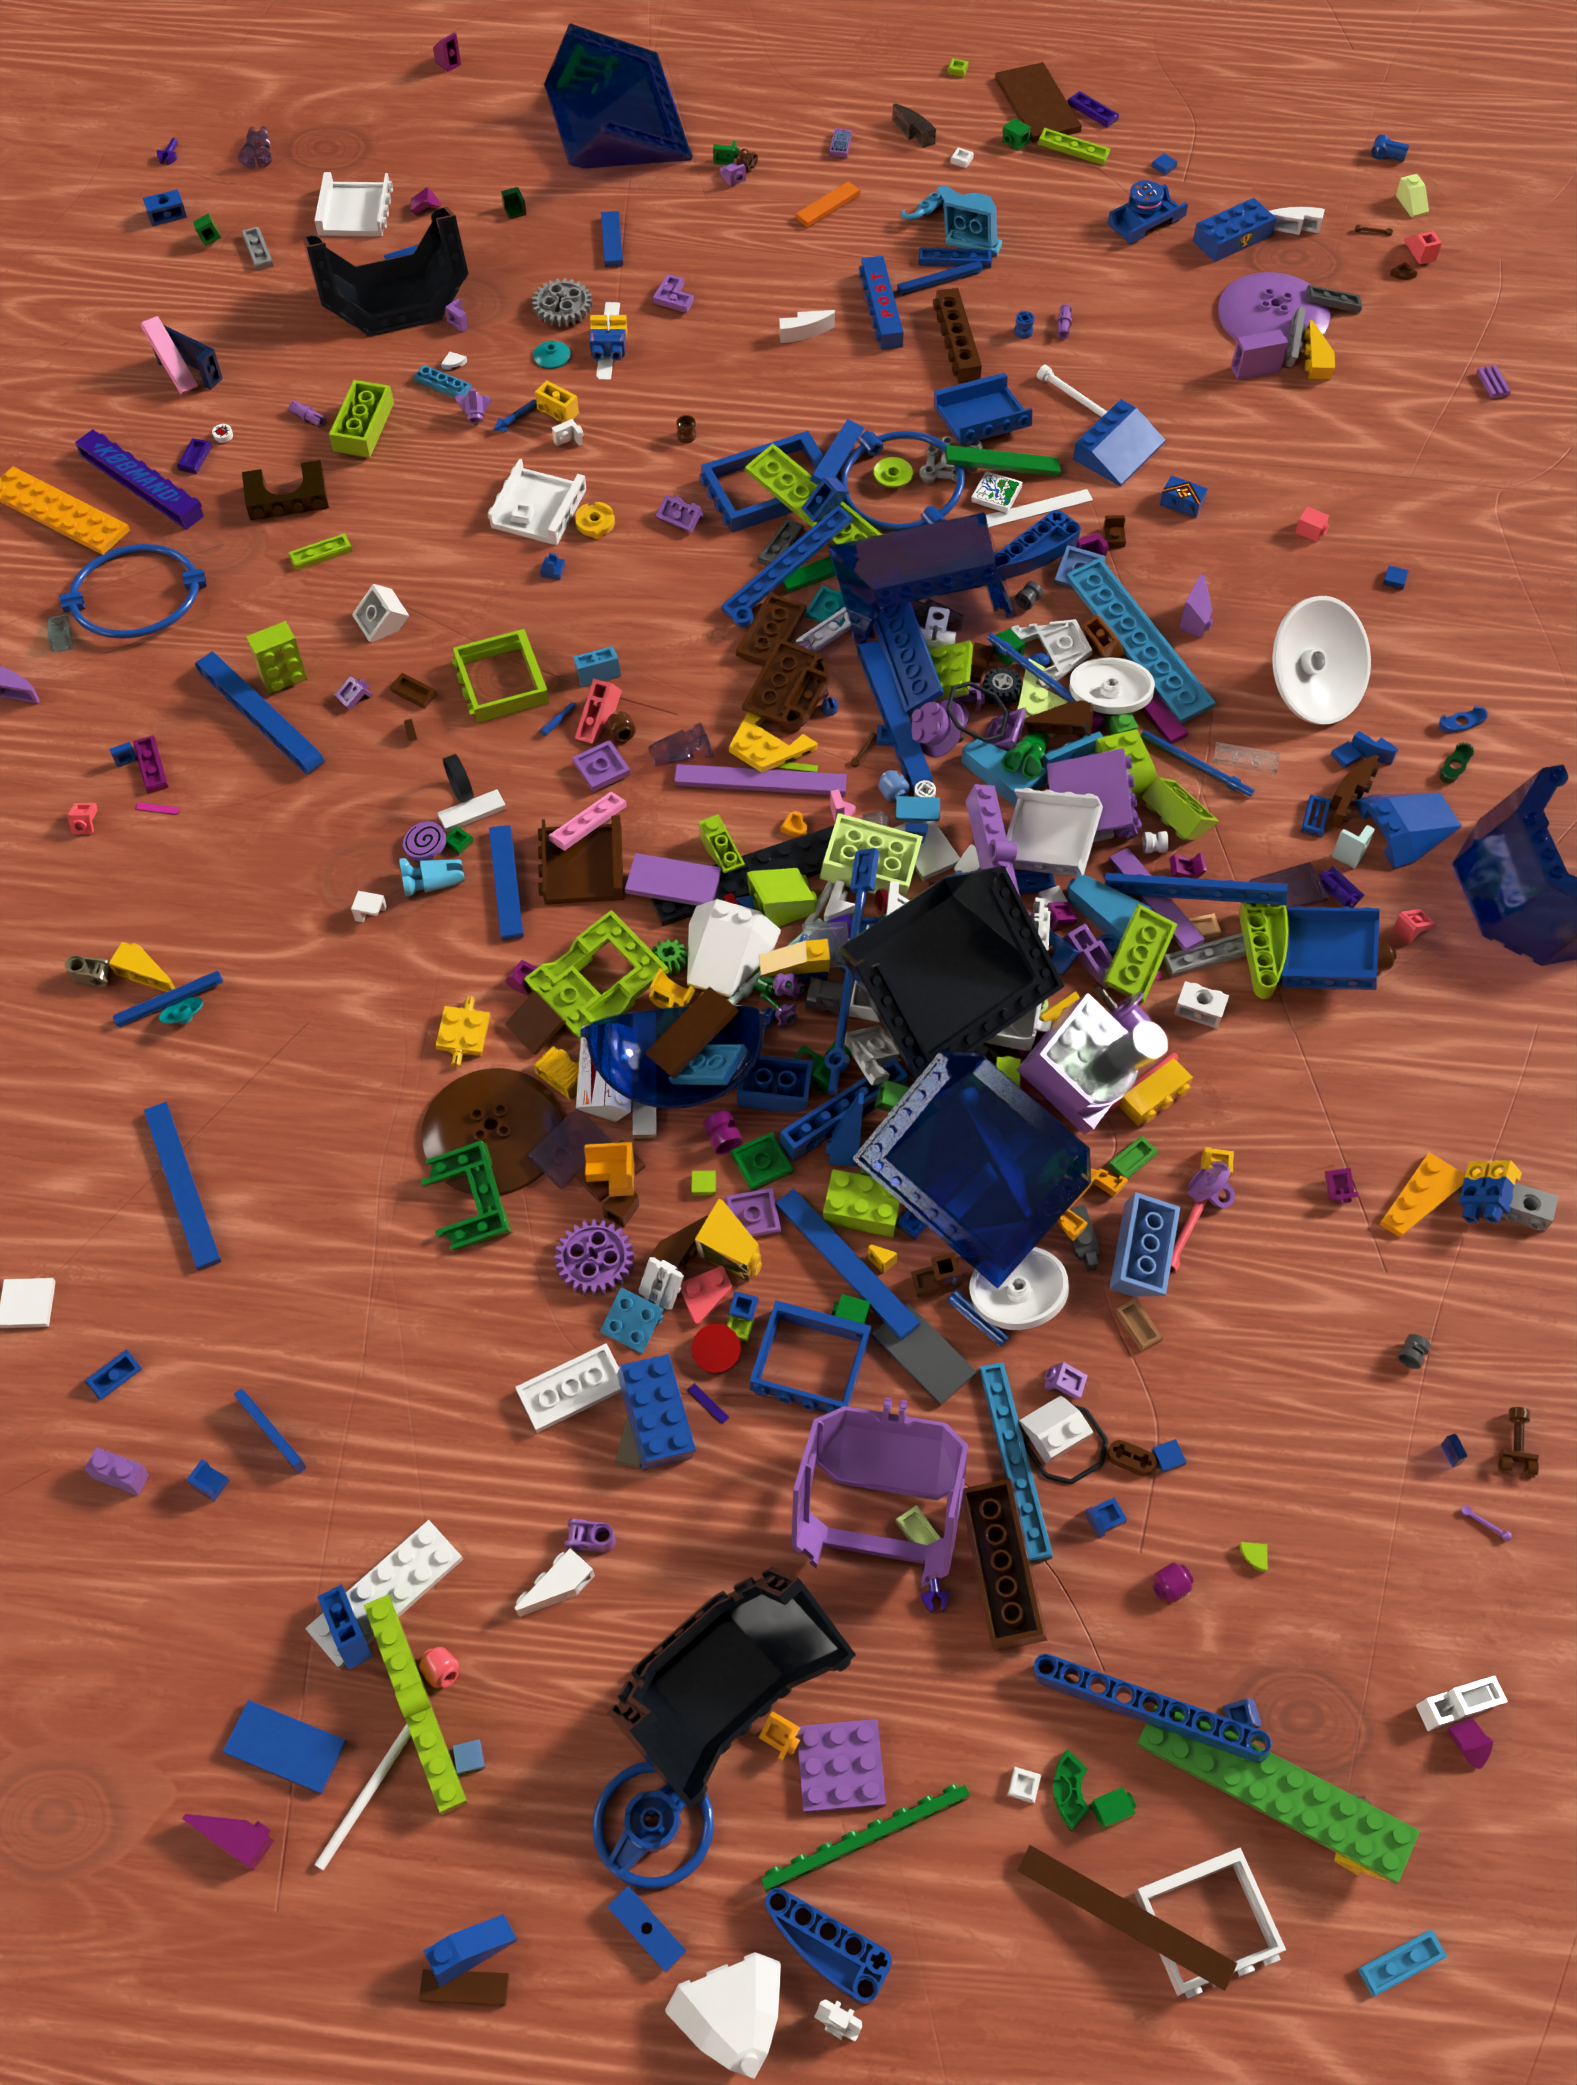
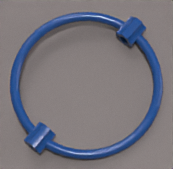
M867 430L859 438L860 446L846 460L841 471L840 482L847 489L848 474L854 462L865 451L868 455H873V457L878 455L883 449V442L897 439L920 440L938 447L944 453L947 444L936 437L921 432L896 431L876 436L873 431ZM954 465L957 483L951 499L940 510L932 506L925 508L921 514L922 520L897 524L882 522L861 512L854 505L849 494L843 502L877 529L903 532L928 526L931 531L938 532L946 524L944 516L954 508L961 497L965 483L963 466Z
M135 544L113 549L93 559L77 574L71 584L69 593L59 595L63 612L71 611L75 620L88 631L109 638H136L156 633L178 621L194 603L198 589L207 586L204 570H196L192 562L182 553L161 545ZM138 552L160 553L178 560L188 570L187 572H182L186 590L190 589L186 600L174 613L153 625L132 630H111L94 625L85 619L79 611L86 609L82 592H78L80 585L94 569L113 558Z

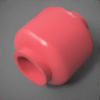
M435 1647L423 1653L419 1664V1672L434 1688L450 1686L455 1682L459 1674L458 1660L444 1647Z

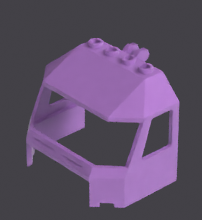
M888 1397L885 1398L883 1412L843 1406L814 1419L793 1489L791 1547L798 1553L803 1552L810 1558L809 1563L815 1569H817L823 1546L925 1564L921 1588L928 1585L929 1581L937 1576L942 1578L949 1575L965 1485L968 1444L947 1423L906 1416L908 1402L906 1400H901L899 1404V1415L890 1414L892 1400ZM817 1465L838 1484L931 1500H939L948 1495L944 1537L929 1545L828 1528L810 1512V1494L815 1466Z

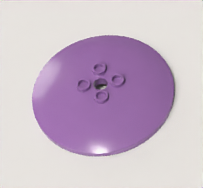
M1261 272L1243 276L1232 282L1223 291L1218 305V317L1225 331L1236 341L1238 337L1280 329L1284 337L1289 341L1292 317L1299 307L1306 308L1303 325H1306L1307 328L1309 321L1313 320L1323 336L1329 326L1330 309L1328 306L1308 303L1306 289L1308 285H1311L1308 282L1288 274ZM1301 336V341H1303V346L1301 350H1304L1306 340H1304L1303 336Z

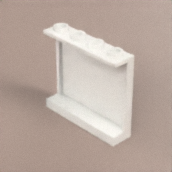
M324 172L315 216L318 236L383 237V231L387 228L386 217L389 216L388 204H391L390 192H393V183L389 181L388 173H385L384 182H333L331 172Z
M519 459L516 466L512 467L508 480H505L501 493L497 494L493 507H490L488 511L491 528L558 545L587 490L585 475L577 474L574 481L525 469L523 468L522 459ZM515 502L535 505V512L530 525L511 522L510 516Z
M1030 788L1015 789L1014 792L1018 800L1006 836L1008 841H1015L1017 844V856L1014 863H1012L1013 868L1083 877L1103 809L1098 796L1090 793L1081 795L1072 792L1058 793L1051 790L1036 791Z

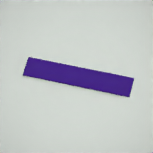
M695 1383L688 1389L722 1424L729 1418Z

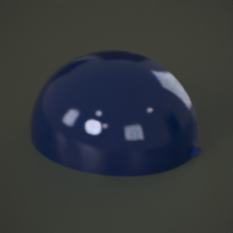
M734 1005L739 1012L707 1044L745 1045L748 1050L727 1085L672 1084L669 1080L670 1075L645 1054L690 1006L658 1008L609 1016L589 1023L585 1028H581L580 1032L581 1038L586 1037L589 1055L595 1069L615 1091L632 1101L646 1106L664 1109H683L715 1101L734 1090L744 1081L758 1061L764 1042L765 1025L770 1024V1016L765 1015L764 1011L758 1007Z

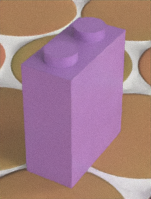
M1281 329L1238 337L1231 364L1237 380L1280 372L1282 363H1284V354L1288 348L1287 338L1284 337Z

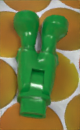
M1036 731L1028 733L1027 736L1015 745V749H1011L1003 756L1001 763L1004 770L1007 772L1017 771L1023 757L1026 756L1022 764V774L1027 779H1036L1041 773L1042 765L1040 759L1045 756L1046 746L1049 742L1048 735Z

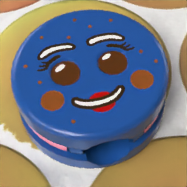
M1149 180L1136 182L1130 189L1128 201L1130 208L1139 214H1153L1157 212L1162 206L1163 188L1158 183Z

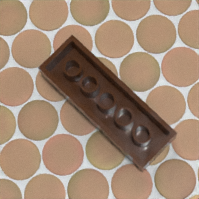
M1011 1478L964 1488L962 1504L991 1646L995 1651H1001L1048 1641L1016 1490Z

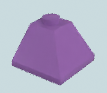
M1200 574L1185 602L1179 630L1202 638L1205 631H1210L1214 620L1211 619L1213 609L1205 575Z

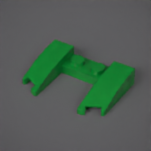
M481 1140L425 1161L426 1164L432 1166L429 1179L422 1178L421 1183L424 1187L467 1175L478 1215L435 1230L440 1238L446 1235L453 1243L449 1247L452 1251L513 1233L507 1212L502 1205L492 1170V1160L485 1142Z

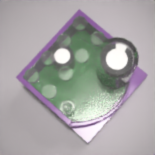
M1086 994L1063 1010L1052 1024L1050 1031L1044 1034L1017 1068V1071L1079 1131L1086 1134L1096 1127L1111 1105L1121 1099L1131 1089L1136 1080L1138 1070L1164 1054L1167 1048V1040L1161 1028L1150 1022L1140 1023L1127 1032L1089 994Z

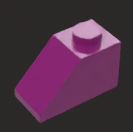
M456 33L443 38L433 47L435 63L447 72L461 65Z

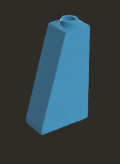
M979 739L965 745L962 750L961 763L985 783L995 786L996 792L1014 806H1016L1018 800L1014 792L1015 789L1030 788L1038 791L1046 785L1048 771L1043 767L1041 768L1040 775L1036 779L1030 780L1022 774L1024 759L1017 771L1007 772L1001 763L1007 751Z
M1085 874L1083 877L1077 876L1076 879L1072 878L1066 889L1069 891L1067 900L1105 934L1116 937L1119 943L1135 906L1141 904L1151 910V907Z

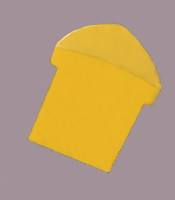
M1204 1147L1201 1157V1169L1203 1168L1207 1171L1212 1167V1162L1222 1161L1230 1168L1229 1176L1231 1177L1233 1173L1234 1151Z

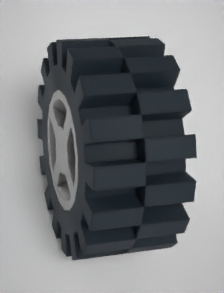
M996 667V671L991 669L990 673H986L983 688L997 694L1003 705L1007 703V706H1010L1012 702H1017V699L1020 697L1021 677H1019L1017 672L1014 673L1013 669L1007 671V667H1003V670H1000V667ZM985 694V699L988 698L987 702L991 703L993 701L994 706H997L998 703L995 698Z

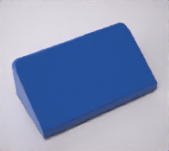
M125 1349L84 1381L98 1399L102 1400L142 1370V1368L130 1352Z

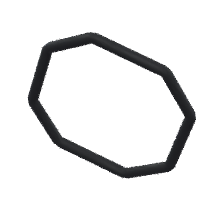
M965 682L954 685L951 688L946 711L958 730L983 742L1003 737L1008 711L997 694L973 682ZM971 686L994 697L1004 713L1000 734L985 738L960 726L950 710L955 690Z
M1076 1405L1073 1406L1087 1416L1103 1440L1099 1462L1072 1479L1049 1474L1030 1448V1439L1026 1434L1024 1440L1026 1451L1042 1475L1047 1479L1074 1484L1104 1464L1108 1439L1089 1410Z

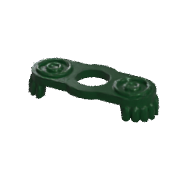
M1463 742L1456 745L1454 753L1446 759L1445 766L1440 769L1439 776L1443 782L1454 783L1458 776L1465 771L1467 763L1474 755L1471 744L1468 745V743ZM1450 762H1459L1461 768L1453 769L1450 766Z

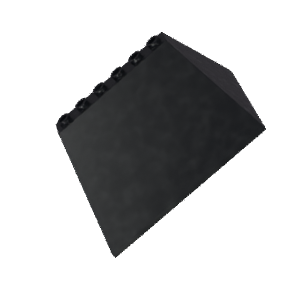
M1005 866L945 876L838 948L848 969L919 1088L924 1087L1065 987Z

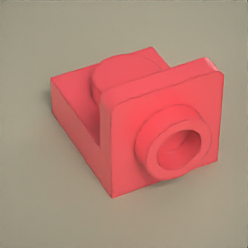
M74 803L67 815L73 835L93 834L92 820L98 811L96 803Z

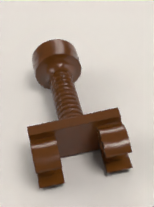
M1512 1407L1509 1409V1420L1514 1422L1513 1451L1503 1449L1499 1453L1498 1471L1509 1474V1471H1512L1513 1461L1525 1463L1524 1475L1535 1478L1539 1471V1455L1524 1453V1424L1530 1422V1410L1524 1407Z

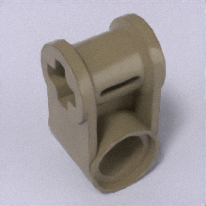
M73 955L65 962V968L74 983L92 985L99 988L107 986V977L109 971L112 970L109 965L110 961L103 958Z

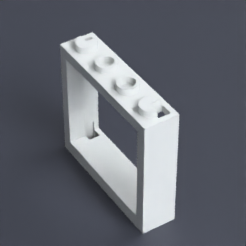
M1241 1848L1141 1887L1134 1892L1140 1908L1155 1916L1149 1902L1150 1899L1233 1866L1269 1947L1235 1961L1238 1964L1234 1973L1237 1972L1239 1977L1255 1971L1253 1965L1261 1961L1264 1962L1265 1966L1281 1960L1278 1954L1286 1951ZM1160 1954L1177 1996L1185 1993L1187 1999L1203 1992L1201 1986L1210 1983L1200 1976L1184 1983L1176 1963Z

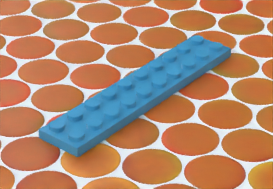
M1101 557L1066 574L1067 582L1094 616L1099 615L1120 640L1128 660L1143 666L1150 672L1155 682L1154 691L1181 724L1215 707L1216 702Z

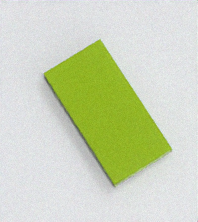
M1137 904L1102 983L1127 997L1137 992H1142L1144 995L1139 1003H1144L1178 924L1141 904Z

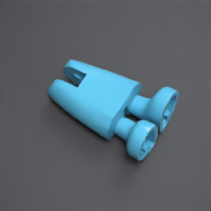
M406 858L399 859L405 897L412 896L419 890L424 889L425 893L451 887L465 881L464 873L461 871L463 869L462 861L459 859L420 861L419 868L412 867Z

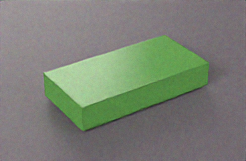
M1141 1135L1110 1161L1107 1167L1118 1177L1122 1176L1129 1179L1157 1156L1159 1151Z

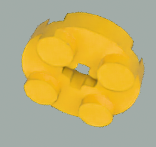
M595 502V505L588 506V503L584 504L575 514L576 529L594 539H602L615 525V516L612 508L602 502Z

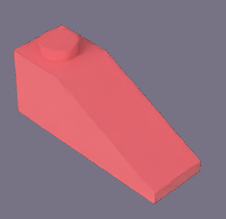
M593 679L575 735L576 740L591 744L596 743L606 727L607 718L616 711L622 692L621 689L612 683Z

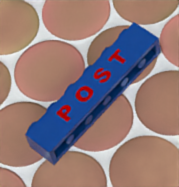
M884 257L862 258L861 266L858 267L859 278H862V290H866L865 301L869 303L868 313L869 316H872V328L876 329L875 340L879 342L880 349L903 347L904 332Z

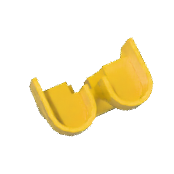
M659 968L650 985L649 999L653 1004L665 1010L655 1029V1032L662 1036L683 1014V1006L688 1005L695 990L692 986L686 989L674 983L661 968Z

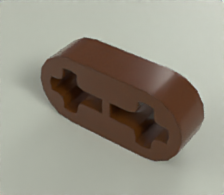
M1117 1440L1111 1443L1108 1449L1107 1456L1109 1461L1115 1466L1132 1473L1147 1476L1155 1468V1456L1148 1450L1131 1443ZM1118 1448L1123 1449L1124 1455L1121 1458L1116 1457L1115 1451ZM1142 1458L1147 1459L1148 1465L1145 1468L1140 1467L1139 1461Z

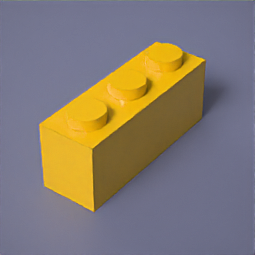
M1173 1058L1122 1097L1119 1107L1137 1126L1144 1122L1149 1123L1155 1118L1158 1111L1168 1109L1173 1104L1174 1099L1178 1096H1185L1191 1090L1190 1085L1193 1077Z

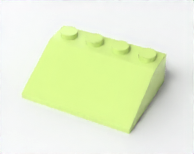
M838 813L819 879L836 883V880L845 882V886L850 887L855 852L876 848L879 851L875 887L874 891H869V893L875 894L878 889H885L889 892L890 881L899 882L898 893L906 898L923 836Z

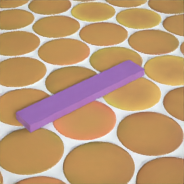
M1129 848L1109 858V862L1118 873L1151 876ZM1138 896L1145 905L1151 907L1152 911L1178 924L1172 938L1185 953L1204 943V937L1171 898Z

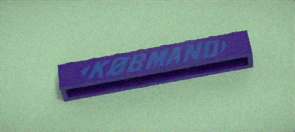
M92 429L75 442L82 458L184 529H189L204 517L201 509L202 505L197 498H192L184 489H179L169 479L160 476L156 470H151L143 461L135 459L130 452L122 450L117 443L109 441L104 434H99Z

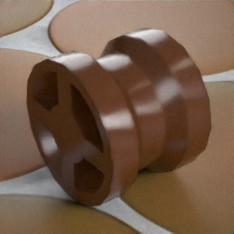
M743 148L737 156V165L744 164L749 171L756 167L758 155L754 152L749 153V150Z

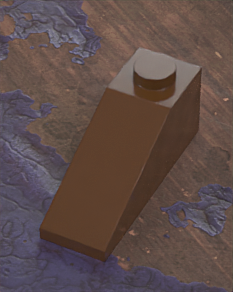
M1083 700L1068 702L1025 718L1027 731L1091 736L1094 718L1093 705Z

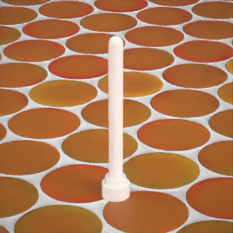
M1046 364L1038 370L1036 377L1042 382H1051L1100 417L1107 413L1106 410L1056 377L1052 369Z

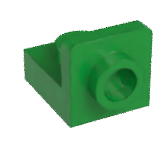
M733 140L732 146L714 144L713 164L729 165L734 163L740 152V148L737 147V140Z

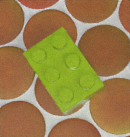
M286 621L246 636L259 676L269 694L308 679L296 639Z
M833 1169L823 1211V1220L830 1226L894 1238L904 1182Z

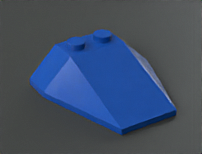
M1441 793L1373 794L1357 799L1354 804L1362 819L1373 818L1388 842L1384 854L1394 870L1415 863L1462 826Z

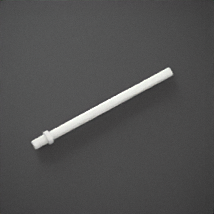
M407 1723L314 1864L323 1871L410 1739L411 1733Z

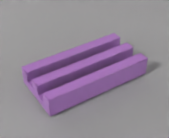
M1492 365V368L1489 366H1485V369L1482 367L1478 368L1477 375L1491 399L1509 396L1511 390L1496 365Z

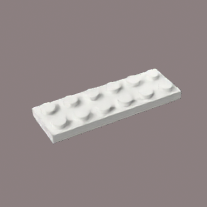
M430 1520L424 1523L346 1592L368 1644L375 1639L364 1609V1604L389 1594L398 1617H400L463 1560L462 1556ZM322 1613L305 1629L336 1666L341 1669L346 1664L337 1650L324 1613Z

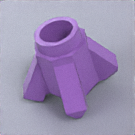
M471 387L468 391V396L463 397L460 394L455 397L456 402L466 413L468 422L480 423L483 421L484 413L491 403L489 396H480L476 389Z

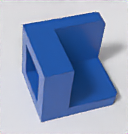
M201 1459L187 1478V1482L195 1491L215 1502L230 1481L228 1477L213 1469L204 1459Z

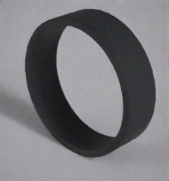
M453 754L443 758L445 772L458 800L463 803L473 799L472 786L459 757Z

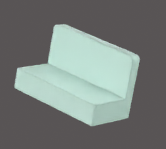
M1367 825L1359 837L1343 829L1333 850L1332 857L1355 869L1364 856L1375 829Z

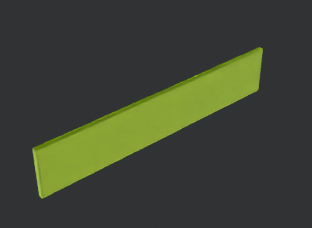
M785 762V764L775 767L809 772L818 771V765Z

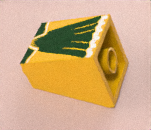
M718 1199L695 1238L698 1255L719 1267L723 1265L725 1270L750 1282L752 1276H757L762 1267L759 1244L725 1202Z

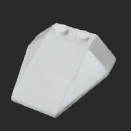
M716 899L696 906L689 922L687 985L706 990L710 986L720 995L731 997L760 965L759 955L774 950L781 929L758 910Z

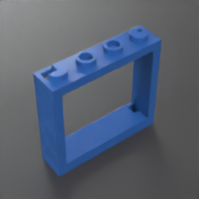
M775 1300L750 1378V1390L762 1397H767L768 1395L777 1397L783 1403L790 1404L795 1402L802 1404V1407L808 1410L820 1409L830 1413L843 1406L849 1407L870 1338L871 1326ZM780 1320L859 1342L842 1402L761 1379Z

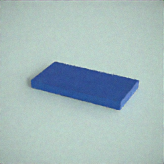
M248 1700L223 1753L323 1794L347 1741Z

